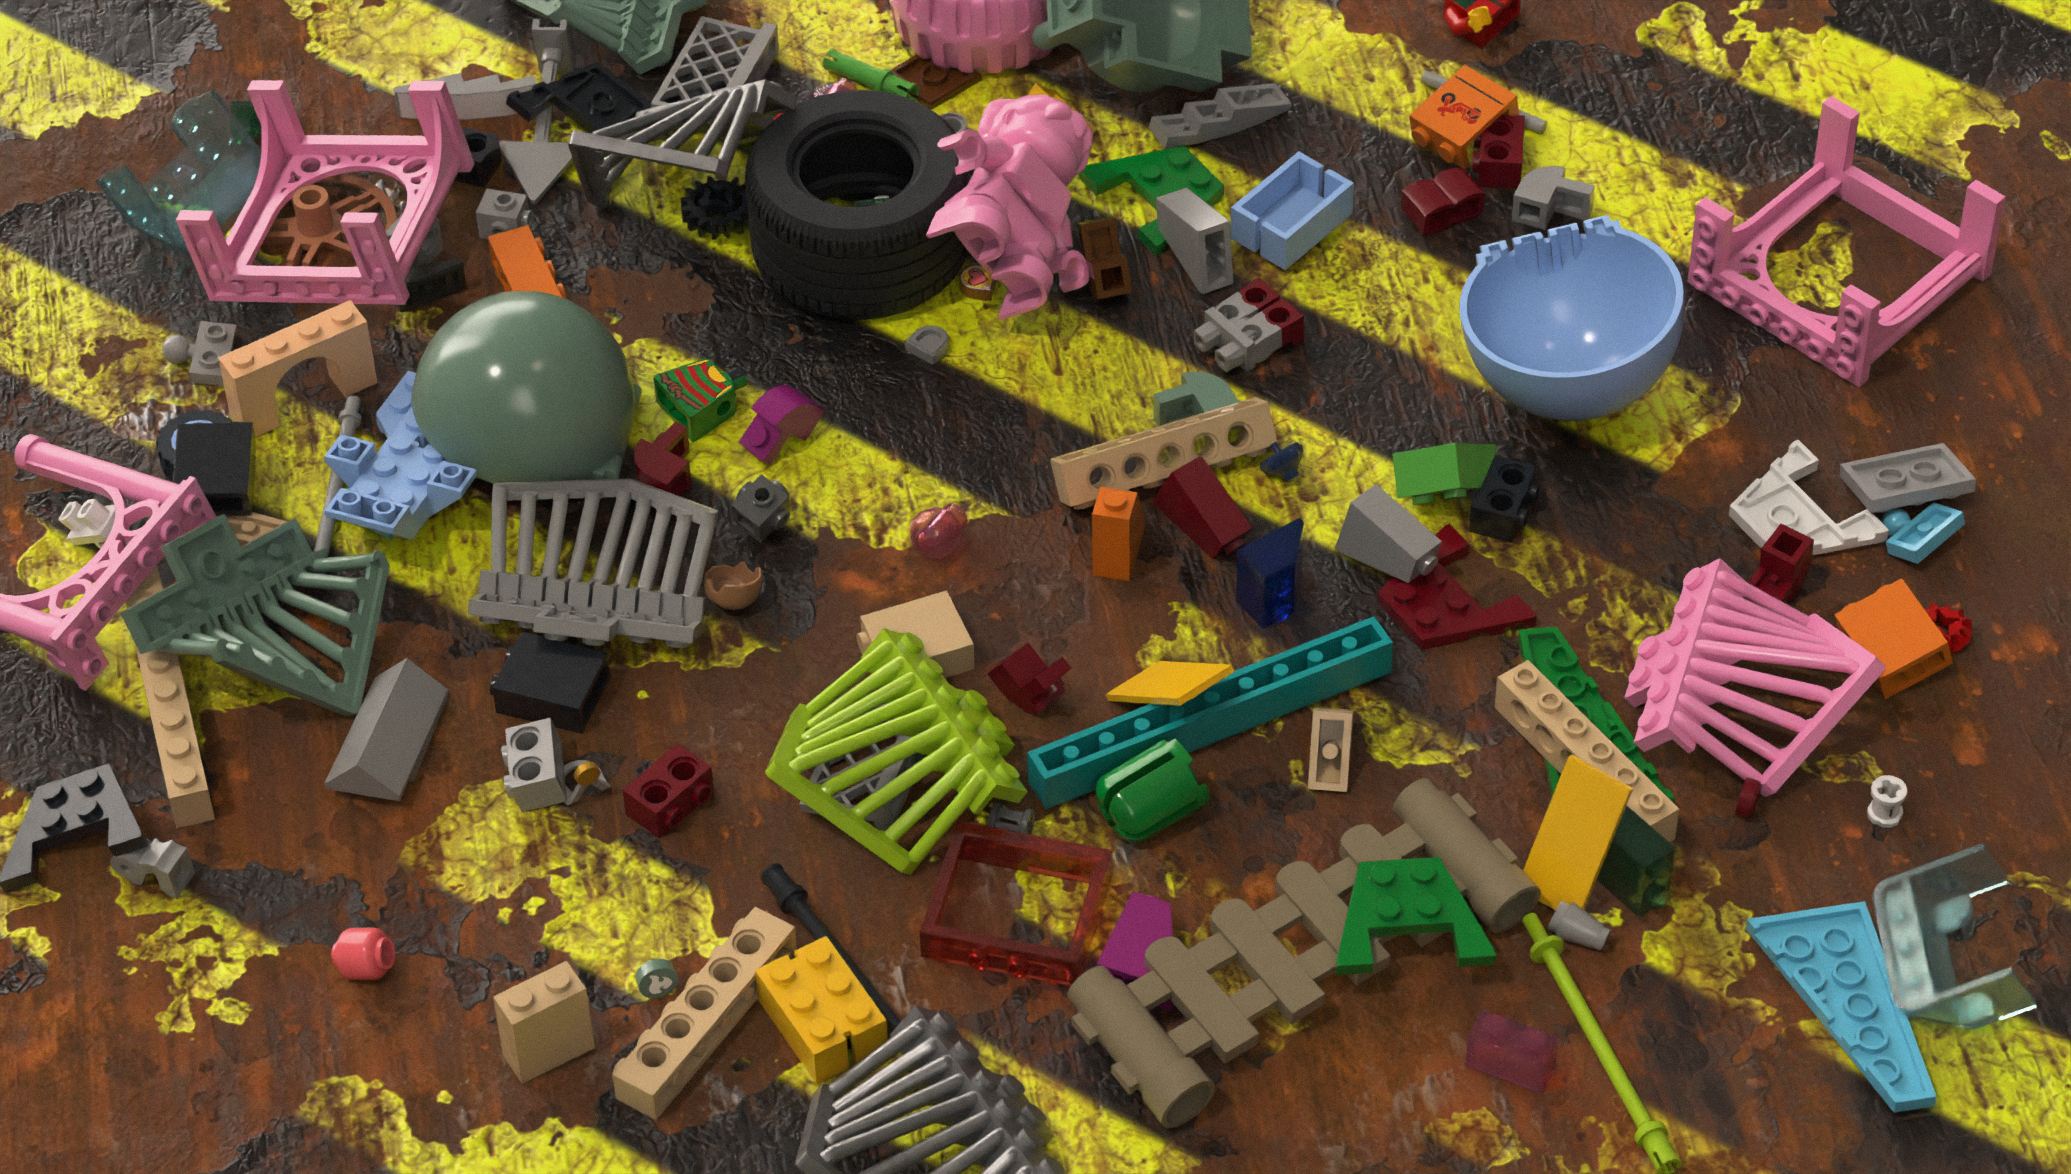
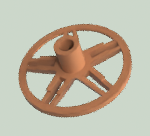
M343 173L334 175L318 182L347 184L365 191V193L356 197L351 195L330 206L328 192L323 187L307 185L299 188L294 193L293 198H291L295 216L275 219L262 245L293 243L286 258V266H298L303 251L307 250L308 252L302 261V266L311 267L322 247L354 259L340 223L344 213H371L381 206L386 215L387 231L397 220L393 203L380 188L369 181ZM256 258L251 266H264Z

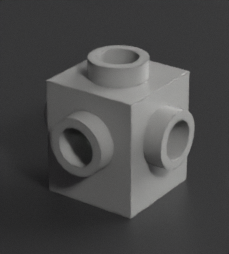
M486 189L476 210L479 238L488 239L487 236L526 225L531 230L534 215L533 211L529 210L527 195Z

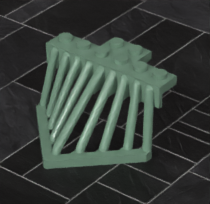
M708 0L509 1L555 24L560 23V19H567L570 27L621 56L641 75L657 66H664L672 58L674 43L679 33L678 28L682 14L694 7L699 8L703 6Z
M225 514L207 521L160 547L177 582L120 613L140 654L156 650L163 653L211 656L214 663L340 715L347 717L358 713L363 699L390 567L383 552L376 551L370 554L323 558L328 555L326 548L312 552L296 518L281 524L240 547ZM366 569L365 577L359 578L317 574ZM291 585L354 592L360 599L358 612L349 613L293 590ZM277 600L349 628L353 634L351 647H341L282 609ZM260 613L334 661L340 662L345 671L343 683L334 682L265 624Z

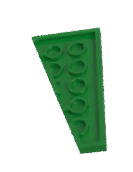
M1558 627L1519 630L1518 643L1522 661L1529 660L1675 804L1674 795L1669 788L1665 789L1657 778L1658 772L1651 762L1647 763L1637 749L1638 746L1633 743L1634 737L1609 701L1605 702L1600 696L1598 685L1592 677H1587L1580 667L1578 656ZM1543 757L1551 796H1553L1561 774Z

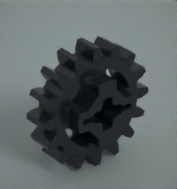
M707 176V183L703 184L696 180L694 182L695 189H685V197L680 199L682 221L687 223L689 231L698 229L699 237L711 233L712 240H716L719 234H724L729 239L731 238L732 231L742 234L744 233L743 225L749 226L746 184L740 186L738 177H735L730 182L727 180L714 181L711 176Z

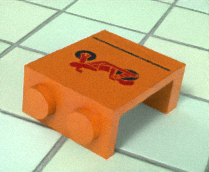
M1464 65L1409 115L1412 138L1421 147H1428L1439 154L1444 161L1454 163L1465 170L1469 166L1466 147L1502 114L1519 115L1517 95Z

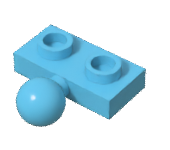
M1934 502L1912 520L1906 511L1899 508H1893L1885 512L1881 519V522L1889 529L1888 535L1892 536L1886 541L1888 554L1917 564L1965 525L1962 511Z

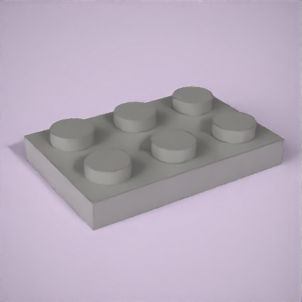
M1944 443L1840 464L1841 479L1870 513H1883L1893 508L1908 505H1922L1925 502L1942 498H1956L1962 494L1975 492L1976 478Z

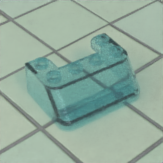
M216 90L187 100L174 112L171 119L172 129L186 149L144 186L140 184L128 167L122 166L108 169L96 180V183L132 228L179 251L188 250L176 222L180 211H214L220 226L247 202L259 171L261 150Z

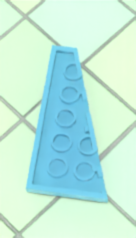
M1865 901L1747 919L1746 930L1894 1113L1935 1106L1937 1096Z

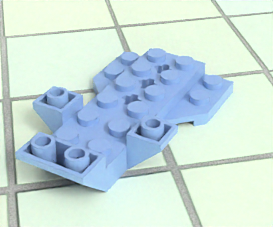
M406 372L376 412L377 426L381 433H384L387 437V440L377 453L375 452V443L341 434L325 454V463L350 487V490L341 488L324 510L326 517L413 540L429 517L460 499L476 478L477 469L450 463L430 445L422 434L412 409V389L416 376L415 372Z

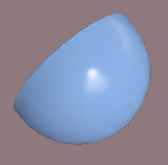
M1609 215L1583 221L1585 234H1579L1577 223L1548 229V238L1543 239L1541 231L1512 238L1514 250L1508 252L1505 240L1480 246L1481 253L1476 254L1477 266L1464 284L1459 305L1460 320L1466 347L1476 368L1497 393L1516 407L1531 414L1561 421H1583L1615 413L1634 403L1657 383L1667 370L1679 345L1684 323V293L1682 279L1675 263L1658 245L1637 233L1621 228L1619 220L1611 221Z

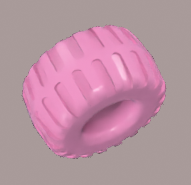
M889 0L892 18L901 39L905 44L911 45V49L915 54L923 59L931 58L932 62L939 67L946 69L949 67L958 68L962 73H973V69L977 71H988V74L1001 73L1003 69L1013 68L1016 70L1028 66L1029 61L1033 59L1041 60L1052 51V49L1043 50L1037 48L1032 40L1035 27L1047 21V0Z

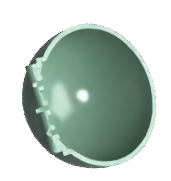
M510 291L487 296L467 305L448 319L436 332L427 345L416 371L412 389V409L416 423L430 445L450 463L477 469L476 477L495 484L503 482L618 479L642 389L633 383L627 359L614 336L598 318L586 309L568 299L549 293Z

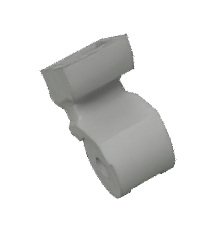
M146 838L148 847L117 857L113 856L110 860L112 868L119 875L137 885H141L149 873L155 874L160 889L175 899L179 897L195 874L187 847L181 846L173 840L163 843L157 838L153 842Z

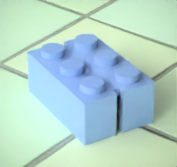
M1298 151L1231 207L1230 238L1253 252L1261 249L1260 256L1286 270L1353 214L1354 182L1328 169L1324 173L1323 198V165Z

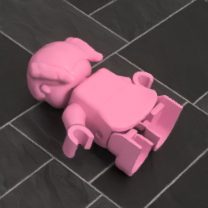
M1027 95L1015 100L999 98L992 101L985 108L978 131L968 129L942 138L937 143L938 147L943 151L953 149L958 156L959 165L954 167L956 175L973 169L975 171L968 185L946 201L944 207L935 213L926 235L930 239L954 231L969 253L992 275L993 280H999L1006 285L1009 291L998 314L1000 320L1043 306L1053 285V274H1059V286L1063 292L1081 288L1089 281L1090 275L1084 256L1079 251H1069V249L1073 248L1071 221L1067 215L1071 193L1066 186L1076 175L1085 169L1088 163L1093 141V130L1081 113L1072 110L1066 103L1048 95Z

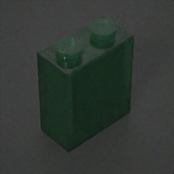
M1626 806L1597 881L1640 918L1651 909L1656 910L1662 907L1670 896L1675 847Z

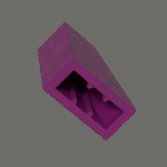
M1132 892L1096 966H1105L1116 979L1124 981L1126 985L1149 973L1144 965L1147 948L1156 940L1169 936L1173 937L1171 904L1155 896H1146ZM1168 999L1157 1007L1173 1012L1175 1005Z

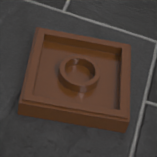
M917 54L891 69L895 76L919 85L918 96L910 92L908 93L930 110L982 80V74L973 69V73H962L958 68L953 67L946 69L935 65L931 58L923 59Z

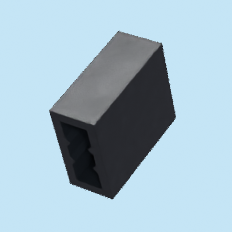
M253 422L177 424L173 483L180 484L183 480H187L189 476L196 478L216 516L223 514L225 516H252L257 446Z
M521 632L516 644L508 648L505 664L500 674L496 673L490 684V695L494 697L496 713L532 722L551 718L556 728L582 734L611 679L608 653Z

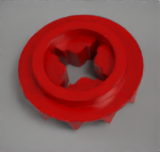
M1932 602L1929 608H1924L1935 625L1936 622H1942L1943 626L1948 627L1946 635L1945 631L1940 626H1937L1947 640L1951 653L1958 652L1969 644L1972 637V620L1965 618L1963 609L1954 611L1949 603L1945 607H1938L1934 602Z

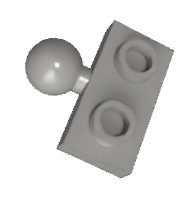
M200 321L195 344H190L185 337L180 335L170 336L163 343V356L173 364H180L188 358H192L189 369V382L224 386L218 357L233 351L237 335L236 325Z

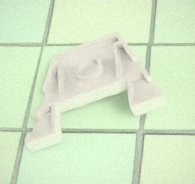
M1799 440L1794 441L1789 446L1788 452L1782 458L1778 457L1770 465V470L1761 479L1757 478L1730 505L1729 516L1760 548H1762L1781 523L1814 539L1813 555L1881 543L1887 540L1889 529L1873 513H1870L1868 509L1838 524L1834 523L1794 482L1816 471L1819 462Z

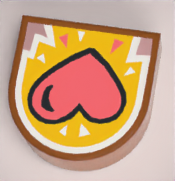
M971 265L960 272L959 288L962 294L969 298L991 301L997 280H993L992 275L981 265Z

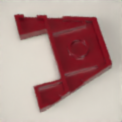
M1450 523L1445 525L1435 535L1442 543L1436 556L1439 559L1438 563L1429 574L1425 576L1420 574L1409 583L1393 576L1377 594V603L1421 650L1468 641L1469 635L1488 632L1490 636L1503 634L1505 628L1521 625L1522 629H1528L1536 626L1537 615L1517 594L1483 610L1445 570V566L1469 554V543Z

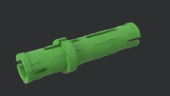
M830 49L826 54L832 57L834 61L824 57V69L871 87L874 91L892 93L913 101L916 99L909 96L908 92L916 96L919 94L918 84L895 76V73L889 69L880 70L842 54L835 49Z

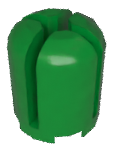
M1168 737L1104 774L1097 781L1096 799L1098 807L1107 824L1111 828L1113 827L1114 833L1120 839L1131 844H1141L1210 802L1206 783L1198 786L1195 773L1189 765L1194 761L1177 739L1174 738L1168 742Z

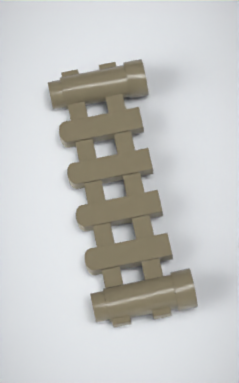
M1422 778L1407 786L1394 802L1393 811L1404 822L1402 826L1384 836L1370 824H1360L1350 828L1343 834L1340 841L1339 855L1343 860L1319 874L1305 861L1292 862L1279 871L1276 877L1275 892L1278 898L1255 911L1242 899H1229L1220 903L1211 914L1210 930L1213 935L1190 949H1187L1176 937L1169 936L1156 940L1147 948L1145 953L1144 965L1149 973L1126 985L1124 981L1116 979L1105 966H1096L1083 973L1071 985L1067 995L1070 1002L1078 1010L1077 1014L1071 1017V1025L1089 1046L1098 1041L1115 1061V1064L1111 1066V1073L1128 1094L1138 1089L1142 1094L1143 1103L1163 1127H1178L1191 1120L1204 1109L1215 1091L1214 1082L1191 1057L1211 1047L1223 1063L1226 1064L1258 1045L1259 1032L1251 1024L1252 1021L1277 1008L1286 1020L1293 1024L1324 1005L1325 993L1316 983L1335 973L1337 955L1348 912V907L1341 898L1352 892L1359 862L1409 859L1423 850L1430 858L1440 857L1462 896H1465L1470 901L1471 910L1494 933L1504 932L1521 922L1523 917L1529 914L1537 904L1541 895L1540 888L1517 865L1518 857L1500 838L1491 842L1473 822L1476 820L1477 813L1459 793L1450 797L1447 792L1439 790L1428 778ZM1301 922L1319 944L1294 958L1276 936ZM1446 932L1409 935L1422 947ZM1398 935L1369 937L1374 962L1373 972L1347 974L1356 986L1389 967L1390 954L1384 949L1382 944ZM1236 960L1254 982L1228 997L1210 975ZM1170 999L1188 1021L1166 1033L1149 1011Z

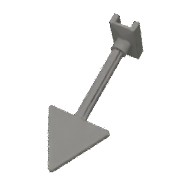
M533 19L532 34L539 72L542 73L541 82L544 81L548 84L557 81V73L574 71L575 61L568 20L560 19V27H541L540 19ZM550 105L537 116L535 135L532 142L501 141L499 143L500 151L532 205H536L573 162L568 146L569 143L549 142L553 105Z

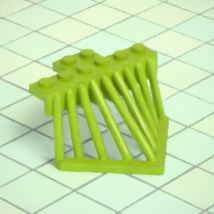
M883 628L863 653L860 661L808 704L799 703L790 715L765 774L901 873L912 874L967 807L971 809L973 814L979 815L992 797L1019 803L1028 791L1018 779L1020 776L1018 771L1002 757H1006L1015 745L1006 734L1007 728L1003 722L994 717L986 707L988 704L987 700L975 690L965 691L950 685L942 675V667L928 656L923 649L925 646L923 641L911 632L904 634ZM869 672L872 673V674H871L870 676H868L866 679H864V680L861 681L859 684H857L855 687H853V688L850 689L848 692H846L849 688H851L855 683H857V682H858L861 678H863L866 674H868ZM900 734L911 737L828 779L822 785L812 783L801 775V772L895 735ZM915 753L928 755L859 802L854 808H848L832 797L834 794ZM939 771L945 773L886 831L878 830L864 820L867 816L931 772ZM951 789L958 791L956 797L910 852L896 843Z

